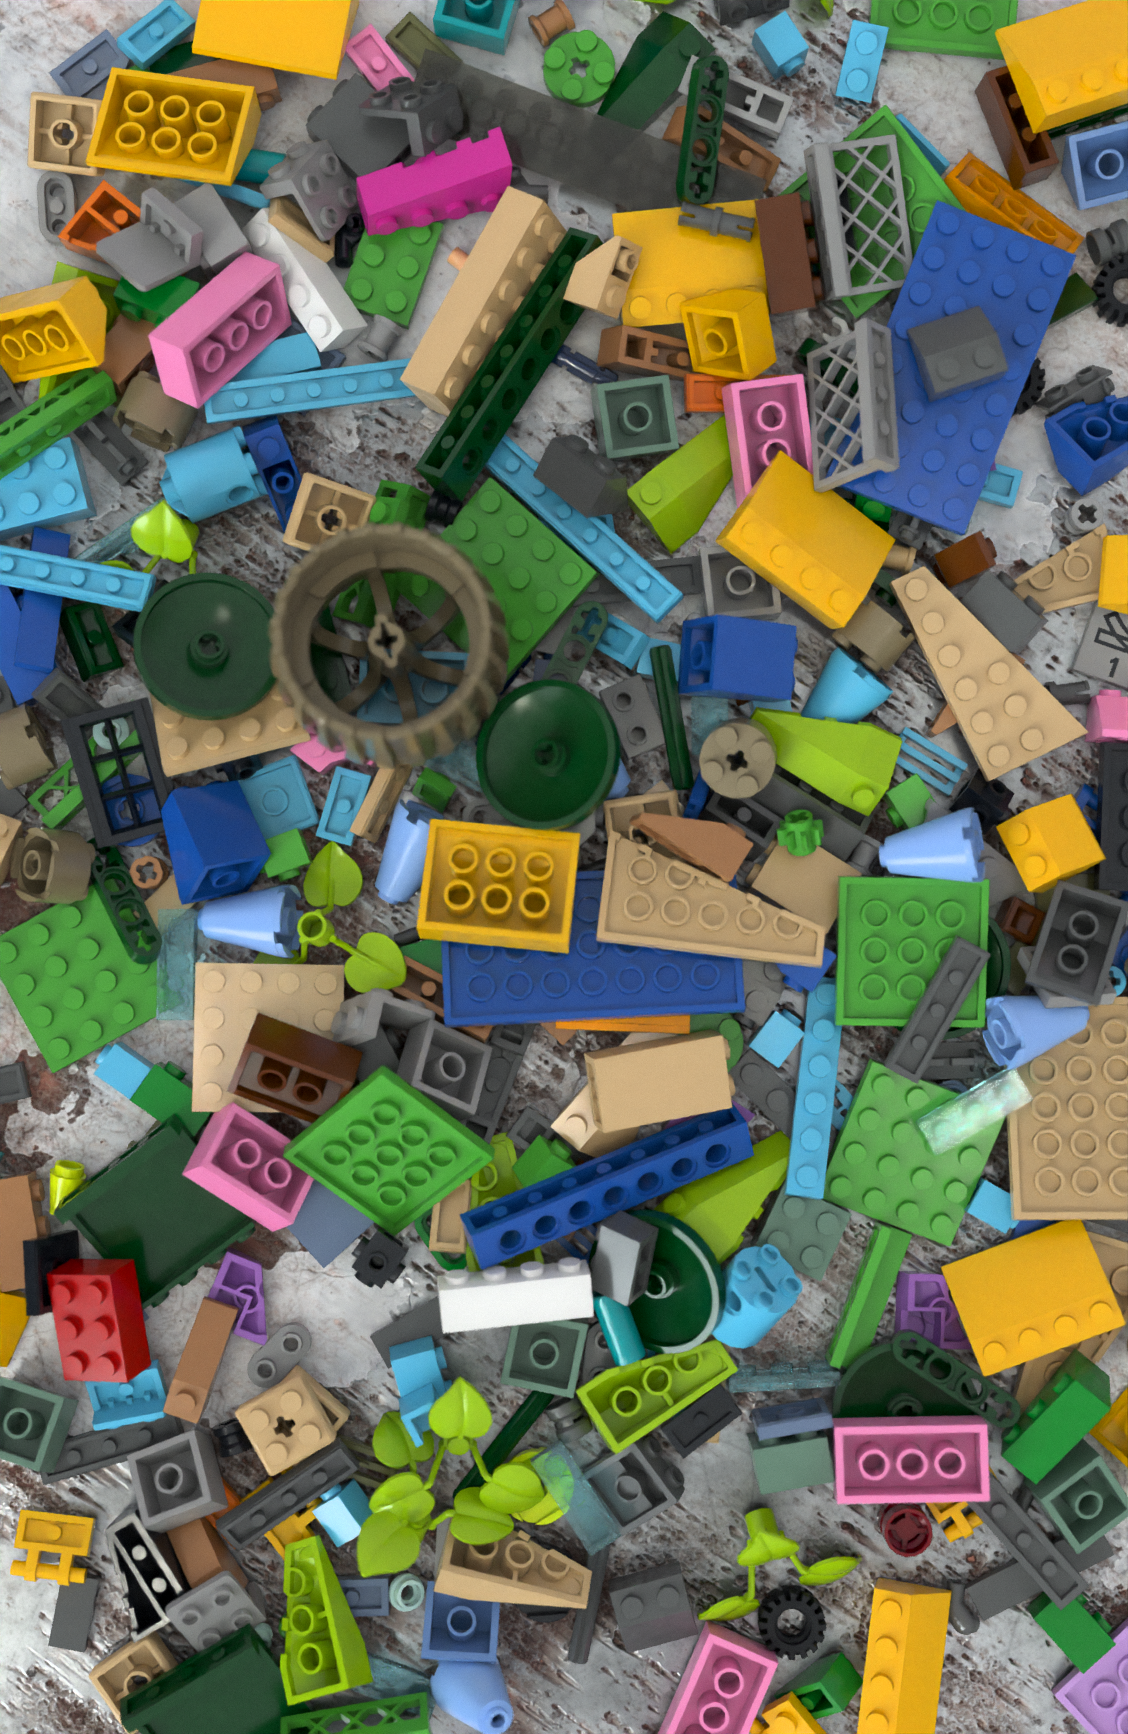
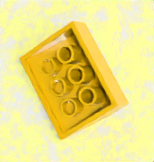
M201 0L192 43V53L337 80L359 7V0Z
M1087 0L995 31V36L1033 134L1128 103V0Z
M112 67L85 162L87 166L232 186L254 145L262 114L255 87Z
M754 200L698 205L714 210L718 206L724 208L726 213L756 218L754 229L741 225L738 226V229L753 232L750 242L722 234L714 237L709 235V231L678 226L679 215L695 218L694 214L680 211L681 207L612 213L613 236H621L643 247L638 266L634 271L626 293V300L620 310L621 325L643 327L683 323L679 305L683 301L732 289L764 292L768 314H770Z
M779 450L715 542L828 628L837 629L844 628L865 598L896 539L830 489L823 493L815 491L813 475Z
M430 818L416 927L420 939L569 954L580 833Z
M1062 1220L940 1266L984 1377L1126 1325L1082 1220Z

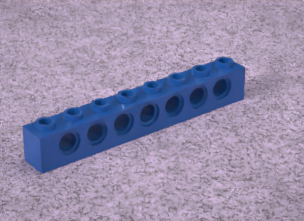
M732 1103V1108L701 1114L460 1214L469 1247L479 1267L483 1270L516 1255L535 1249L554 1239L566 1236L592 1223L601 1221L620 1210L623 1211L635 1207L642 1202L668 1193L697 1179L704 1178L730 1165L737 1164L754 1156L747 1121Z

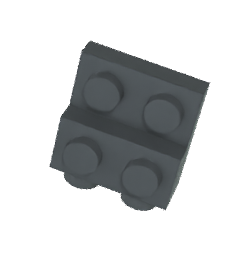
M742 959L745 1012L735 1013L733 1017L749 1028H752L755 1023L763 1027L787 986L782 981L786 975L779 970L775 962Z
M644 1435L618 1454L611 1451L605 1457L582 1470L578 1476L579 1480L621 1536H624L678 1503L685 1490L683 1486L684 1477L681 1471L674 1465L670 1467L661 1457L662 1448L660 1443L651 1435L648 1437Z

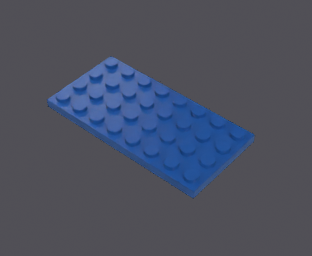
M937 200L886 326L891 329L899 468L888 473L878 469L838 487L963 536L1077 255ZM980 306L998 335L1009 370L999 380L929 402L906 331ZM860 410L849 428L855 433L861 425ZM846 434L836 452L843 456L853 438ZM862 445L851 462L855 466L863 463ZM834 457L826 478L832 476L839 463Z
M605 870L577 872L569 954L441 941L445 1028L745 1012L742 958L596 941ZM736 874L731 882H727L729 886L737 889Z

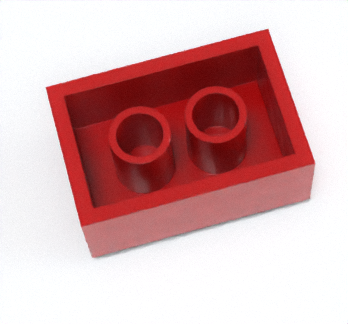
M70 1259L46 1274L64 1380L128 1383L151 1366L134 1259Z

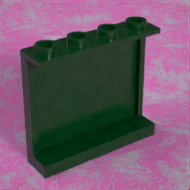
M175 1114L62 1198L53 1213L62 1224L70 1220L103 1259H134L142 1311L149 1305L152 1308L160 1305L169 1296V1290L177 1284L181 1286L188 1284L198 1274L197 1269L207 1262L210 1265L216 1263L226 1254V1248L236 1240L238 1243L244 1242L256 1230L257 1221L182 1175L198 1141Z
M250 1623L120 1699L121 1725L129 1734L135 1730H138L141 1734H280L281 1717L316 1711L309 1700L288 1706L280 1662ZM307 1727L290 1729V1734H308L311 1730Z

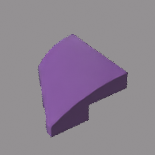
M228 1247L208 1297L238 1307L239 1311L232 1329L234 1330L233 1334L265 1346L267 1332L262 1263L245 1253Z
M899 1271L896 1287L895 1334L902 1329H912L942 1349L971 1350L969 1338L964 1336L957 1319L960 1316L956 1305L949 1299V1288L943 1274Z

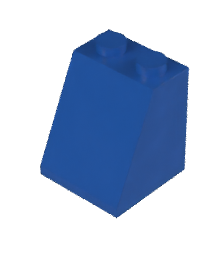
M722 614L683 621L678 677L679 695L763 702L791 700L792 691L795 687L793 669L794 656L798 649V640L796 638L797 626Z
M238 780L229 782L213 781L205 786L193 788L189 786L179 787L171 791L161 810L179 899L182 905L248 892L271 852Z

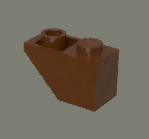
M980 530L936 553L928 561L936 578L950 591L983 576L987 570L996 565L994 558L997 557V552L989 537L984 538Z

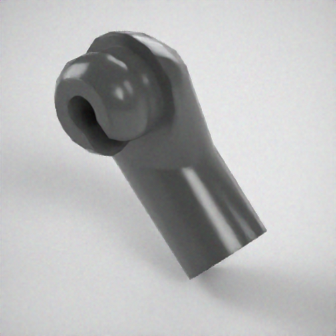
M512 164L510 187L543 199L548 204V185H529L521 174V168L516 164Z
M948 1579L946 1590L952 1591L948 1621L960 1634L970 1635L977 1632L980 1627L979 1617L969 1612L963 1605L966 1583L960 1580Z

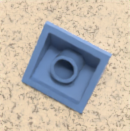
M1128 120L1066 136L1061 173L1077 210H1084L1128 198Z
M427 1581L421 1659L496 1663L500 1602L468 1600L433 1591L435 1581Z

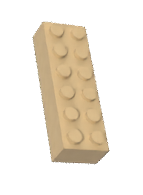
M507 186L400 377V380L429 409L448 417L567 233L543 199Z

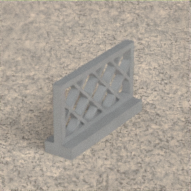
M896 134L828 144V142L813 144L804 150V158L825 301L902 288L905 279L893 281L881 272L893 256L903 264L904 278H906L913 261ZM886 145L888 162L881 171L867 160L866 156L873 147ZM865 148L862 154L855 150ZM845 151L856 160V163L846 176L835 168L834 152ZM860 165H863L877 177L867 192L850 180ZM889 170H890V177H888V176L886 175V173H887ZM837 179L842 182L839 187L837 185ZM881 181L893 191L894 199L887 209L871 197ZM846 186L862 198L852 214L840 205L839 195ZM866 202L882 214L872 230L856 218ZM894 207L896 216L893 213H891ZM842 216L847 220L844 225ZM886 219L898 227L899 237L892 246L876 234ZM851 224L867 236L857 252L847 245L845 241V232ZM871 240L887 251V254L877 268L861 256ZM899 245H900L901 253L897 251V248L899 247ZM848 255L852 257L850 262H848ZM856 262H859L872 275L864 286L852 287L850 270ZM876 278H879L881 281L884 282L873 284Z
M864 318L855 323L854 332L807 353L814 490L820 493L878 469L888 473L899 468L891 329L873 320ZM856 345V357L852 364H850L845 359L852 346ZM832 357L833 360L822 377L820 361ZM843 365L848 368V371L839 387H836L832 382ZM858 375L859 390L855 397L852 398L847 393ZM828 389H831L835 394L824 411L822 400ZM845 399L851 404L840 422L834 416ZM860 410L861 425L855 433L849 428ZM830 423H832L837 429L828 445L824 443V434ZM848 434L853 439L844 455L841 456L836 451L844 436ZM862 445L863 463L855 466L851 462ZM834 457L839 463L832 476L826 478V468Z

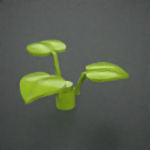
M165 500L160 501L150 511L139 516L131 528V536L134 542L146 553L155 555L142 572L149 574L160 559L163 558L175 563H181L188 559L189 574H195L198 552L193 549L199 537V529L191 521L180 519ZM109 560L99 563L133 570L129 564L123 561Z
M333 841L324 846L316 855L304 879L303 891L307 902L314 907H327L322 910L316 909L315 912L305 913L299 919L297 930L301 936L299 938L301 956L299 957L298 950H291V953L294 955L293 958H281L259 952L253 964H303L308 959L309 943L316 947H323L332 942L352 954L345 963L344 973L348 984L360 993L364 994L373 988L391 990L399 987L405 982L407 974L406 962L401 950L386 935L377 932L366 933L359 939L357 949L334 935V925L324 916L334 910V904L344 907L352 904L357 899L363 888V875L357 863Z
M458 1377L449 1390L435 1401L429 1411V1425L443 1439L438 1442V1451L428 1479L423 1483L421 1477L414 1472H402L388 1478L371 1496L369 1509L373 1513L389 1511L398 1518L399 1522L407 1520L408 1523H413L425 1518L430 1514L435 1504L434 1495L428 1489L434 1484L445 1450H448L453 1455H463L468 1450H471L483 1479L487 1481L479 1490V1498L485 1506L500 1513L510 1514L528 1510L543 1500L545 1491L542 1488L538 1474L531 1467L523 1463L511 1462L502 1464L494 1470L493 1475L487 1471L477 1448V1441L473 1438L485 1435L492 1424L491 1410L483 1396L462 1377Z
M389 1411L382 1415L374 1431L372 1446L376 1457L381 1463L395 1469L403 1468L409 1464L410 1472L417 1473L416 1462H425L432 1457L434 1439L430 1430L423 1432L424 1444L416 1447L400 1417V1412ZM468 1487L461 1490L454 1498V1510L448 1509L434 1519H431L430 1514L417 1522L408 1523L407 1520L399 1522L393 1513L379 1511L370 1515L365 1520L359 1532L357 1560L360 1574L362 1577H368L381 1573H394L410 1567L417 1560L420 1552V1543L424 1540L428 1529L435 1530L438 1524L450 1517H453L450 1524L452 1535L458 1540L472 1545L488 1544L505 1538L513 1531L514 1523L509 1514L500 1513L483 1504L479 1498L481 1487Z
M761 1508L754 1510L744 1517L750 1539L746 1541L747 1547L737 1556V1563L739 1565L748 1566L747 1592L742 1597L734 1596L718 1602L705 1612L697 1613L698 1620L722 1622L736 1620L754 1612L760 1606L759 1600L753 1599L755 1597V1566L765 1564L774 1559L790 1557L799 1573L802 1574L799 1577L800 1584L819 1586L835 1582L849 1574L862 1561L861 1555L857 1558L845 1556L832 1557L819 1561L811 1567L805 1566L795 1554L800 1549L799 1543L786 1538L783 1530H778L773 1509Z

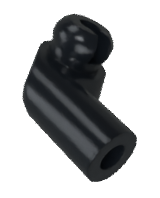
M359 213L349 214L346 222L335 234L334 250L337 267L349 268L353 264V248L361 240L365 229L362 215Z

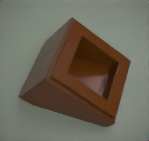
M1012 896L1002 902L994 920L1004 936L1031 946L1046 913Z

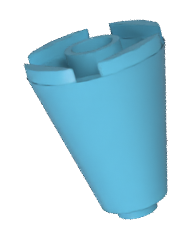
M838 646L832 651L801 712V716L824 720V717L836 718L837 722L856 724L889 699L893 690L873 672L868 671L862 663Z

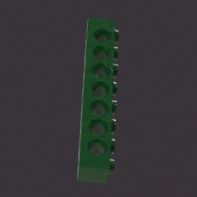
M569 228L420 458L415 469L435 491L460 501L464 499L585 309L564 300L563 297L575 263L603 245L598 235Z

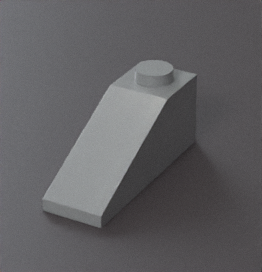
M694 55L691 56L678 89L679 93L687 97L693 64L700 59ZM710 67L705 68V75L710 76V80L715 79V72L710 71ZM729 71L724 116L778 140L794 98ZM707 89L701 90V94H702V95H703V94H713V95H714V92H713V91L707 92ZM701 102V104L711 109L710 105L707 102Z

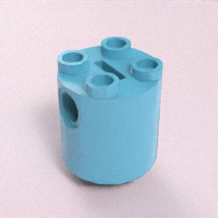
M240 425L164 455L167 467L162 480L159 481L168 505L187 516L193 524L268 494L260 474H257L258 470L249 448L243 449V447L248 445Z
M765 1244L762 1247L753 1246L745 1248L724 1268L722 1273L726 1287V1305L720 1324L712 1334L717 1340L730 1347L744 1349L755 1346L796 1303L797 1297L802 1291V1283L794 1273L791 1265L781 1256L775 1246Z

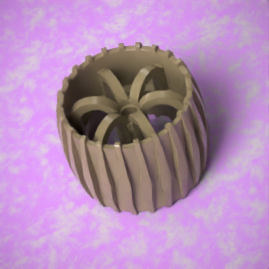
M367 522L362 527L347 531L345 529L336 531L335 536L327 539L320 545L316 543L310 547V553L298 565L294 564L288 573L289 578L283 589H279L274 602L276 610L274 617L269 621L268 636L272 646H274L271 647L269 652V659L274 676L279 678L278 691L286 706L294 708L295 720L307 733H318L317 742L331 752L346 750L345 758L361 765L373 761L382 769H395L397 764H409L412 767L424 765L426 760L439 755L444 758L452 754L455 746L459 745L463 740L469 741L477 734L482 719L490 718L497 704L498 697L496 695L501 693L504 688L507 676L506 663L509 658V637L505 630L506 619L499 600L495 596L494 589L484 573L474 565L465 552L454 544H447L442 537L429 530L423 529L419 531L413 529L408 524L394 522V525H378L376 522ZM408 572L415 575H423L444 589L445 601L426 623L416 630L408 632L397 626L383 573ZM368 579L378 615L375 617L376 626L370 631L368 642L351 640L321 627L317 620L323 610L327 609L329 603L338 594L345 592L352 584ZM460 611H462L469 633V655L465 670L440 665L425 658L419 652V650L434 640ZM311 643L339 654L369 661V671L363 681L348 696L335 704L323 693L316 680L311 662ZM390 643H393V650H391L392 658L384 649ZM412 672L421 677L458 688L439 707L419 718L408 674ZM388 678L391 679L401 709L403 723H400L398 726H381L351 716L380 690Z

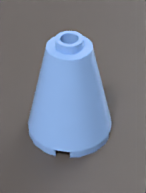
M399 799L394 810L375 882V887L379 890L378 896L390 904L397 905L399 901L407 902L421 887L430 818L443 820L444 815L412 800H408L405 805L403 799Z
M973 807L964 808L887 836L884 845L879 846L881 866L887 867L890 874L971 883L983 882L985 878V862H978V860L981 858V850H984V842L977 812L973 813Z
M284 884L207 901L198 912V928L203 930L205 937L281 958H293L294 955L291 953V950H299L301 945L299 943L301 936L298 933L297 925L299 919L303 916V911L296 910L295 900H302L300 892L296 886Z
M1038 995L994 996L986 1000L985 1018H987L988 1029L982 1030L983 1039L995 1063L999 1066L1007 1065L1006 1070L1017 1069L1084 1030L1090 1016L1088 1006L1045 1008Z
M497 1657L496 1663L438 1660L439 1666L435 1675L433 1676L432 1674L430 1679L431 1695L438 1707L445 1713L483 1734L504 1733L512 1723L513 1710Z

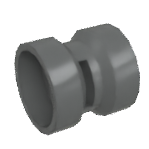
M1119 219L1110 223L1109 228L1104 230L1096 228L1086 233L1087 249L1096 266L1109 263L1112 257L1117 255L1119 257L1128 255V223L1126 220Z
M574 1393L573 1398L563 1397L545 1408L549 1420L555 1422L557 1426L556 1435L560 1444L575 1441L593 1429L589 1417L583 1415L581 1410L582 1403L576 1393Z

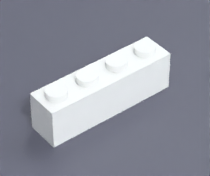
M269 207L262 208L241 229L252 250L257 256L280 265L287 303L319 351L325 352L345 348L368 325L327 263L268 222Z
M568 1257L559 1260L558 1263L542 1264L532 1261L523 1263L520 1267L504 1268L503 1266H490L483 1269V1271L477 1272L452 1270L445 1275L437 1276L443 1333L593 1317L591 1274L586 1260Z

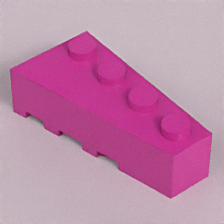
M497 127L489 130V138L472 143L470 137L456 142L458 149L442 155H437L433 150L425 157L421 156L418 158L414 165L406 167L404 163L400 162L356 178L357 202L368 236L375 234L388 235L398 229L412 226L425 227L432 222L449 218L457 220L465 217L467 214L481 211L493 212L507 186H510L512 162L501 128Z

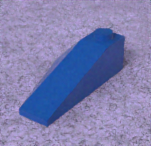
M1116 395L1104 397L1102 402L1086 405L1085 402L1075 403L1045 420L1044 427L1058 472L1081 496L1106 483L1128 466V396L1117 398Z

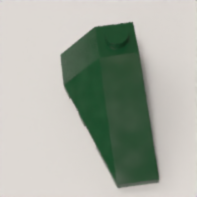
M663 11L635 39L584 139L610 164L682 95L678 92L691 56L694 55L702 58L715 55L716 48L690 22Z

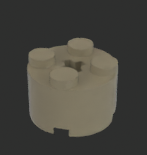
M139 371L137 377H133L130 380L112 417L114 424L120 429L126 424L133 429L130 434L131 437L157 450L168 452L170 447H173L174 451L182 448L198 415V409L166 395L158 378L148 372Z
M872 600L867 605L861 602L844 628L833 629L835 632L831 635L832 639L845 650L849 651L853 646L862 653L863 656L860 658V662L875 674L881 669L888 672L915 640V636L911 632L905 638L900 633L904 626Z
M26 703L0 713V766L2 768L0 776L8 790L22 786L58 769L52 747L48 749L44 738L47 735L36 714L29 705L26 706Z
M746 717L726 720L711 730L701 748L699 757L701 776L714 791L730 798L752 797L770 781L777 762V749L770 732L760 722ZM737 750L744 752L743 759L746 760L742 761L740 765L733 763L734 757L731 756L735 755Z
M29 828L26 830L29 833L25 838L17 839L10 858L11 878L17 879L20 888L15 889L17 895L27 902L71 904L75 901L84 900L88 895L91 864L95 859L94 846L91 843H86L85 839L75 831L46 828Z

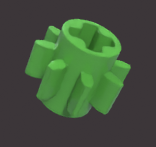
M794 810L787 813L784 820L779 821L780 828L777 829L779 846L787 845L788 852L792 855H809L816 850V845L822 844L821 837L824 836L822 820L813 821V814L807 810Z

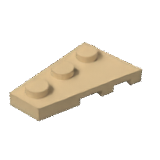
M1105 523L1014 579L1018 584L1014 590L1024 599L1030 595L1045 608L1042 614L1097 601L1099 596L1103 537L1108 535Z

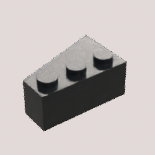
M138 1504L121 1513L104 1530L115 1573L120 1576L124 1592L122 1598L124 1608L129 1611L133 1627L131 1631L133 1643L171 1622L166 1616V1606L192 1590L167 1532L159 1533L143 1528Z

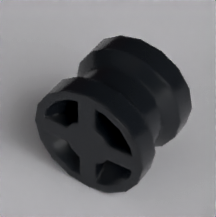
M434 490L427 505L424 520L431 523L434 521L441 522L447 528L448 525L453 524L454 518L461 511L464 499L460 501Z
M237 1417L221 1422L212 1428L214 1436L219 1438L221 1444L219 1454L222 1458L234 1456L253 1448Z

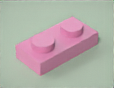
M372 24L348 41L345 50L346 55L375 91L382 90L389 85L391 79L397 77H409L411 81L416 82Z

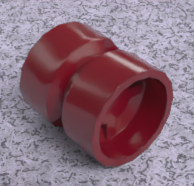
M884 1503L880 1507L877 1516L878 1527L893 1552L903 1557H915L929 1547L933 1537L932 1526L918 1503Z

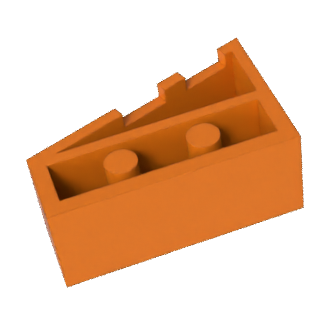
M103 179L57 237L67 250L110 265L97 254V242L140 222L141 209Z

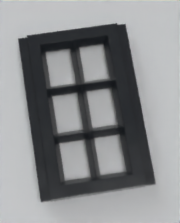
M148 697L60 720L98 849L165 831L161 810L171 791L175 789L171 776L167 777L163 771L155 721ZM131 715L140 744L120 749L111 720ZM104 723L112 752L92 756L84 728ZM142 752L150 781L131 786L122 757ZM115 759L123 789L104 794L95 764ZM153 789L161 818L141 823L133 794ZM126 796L134 825L114 830L106 801Z

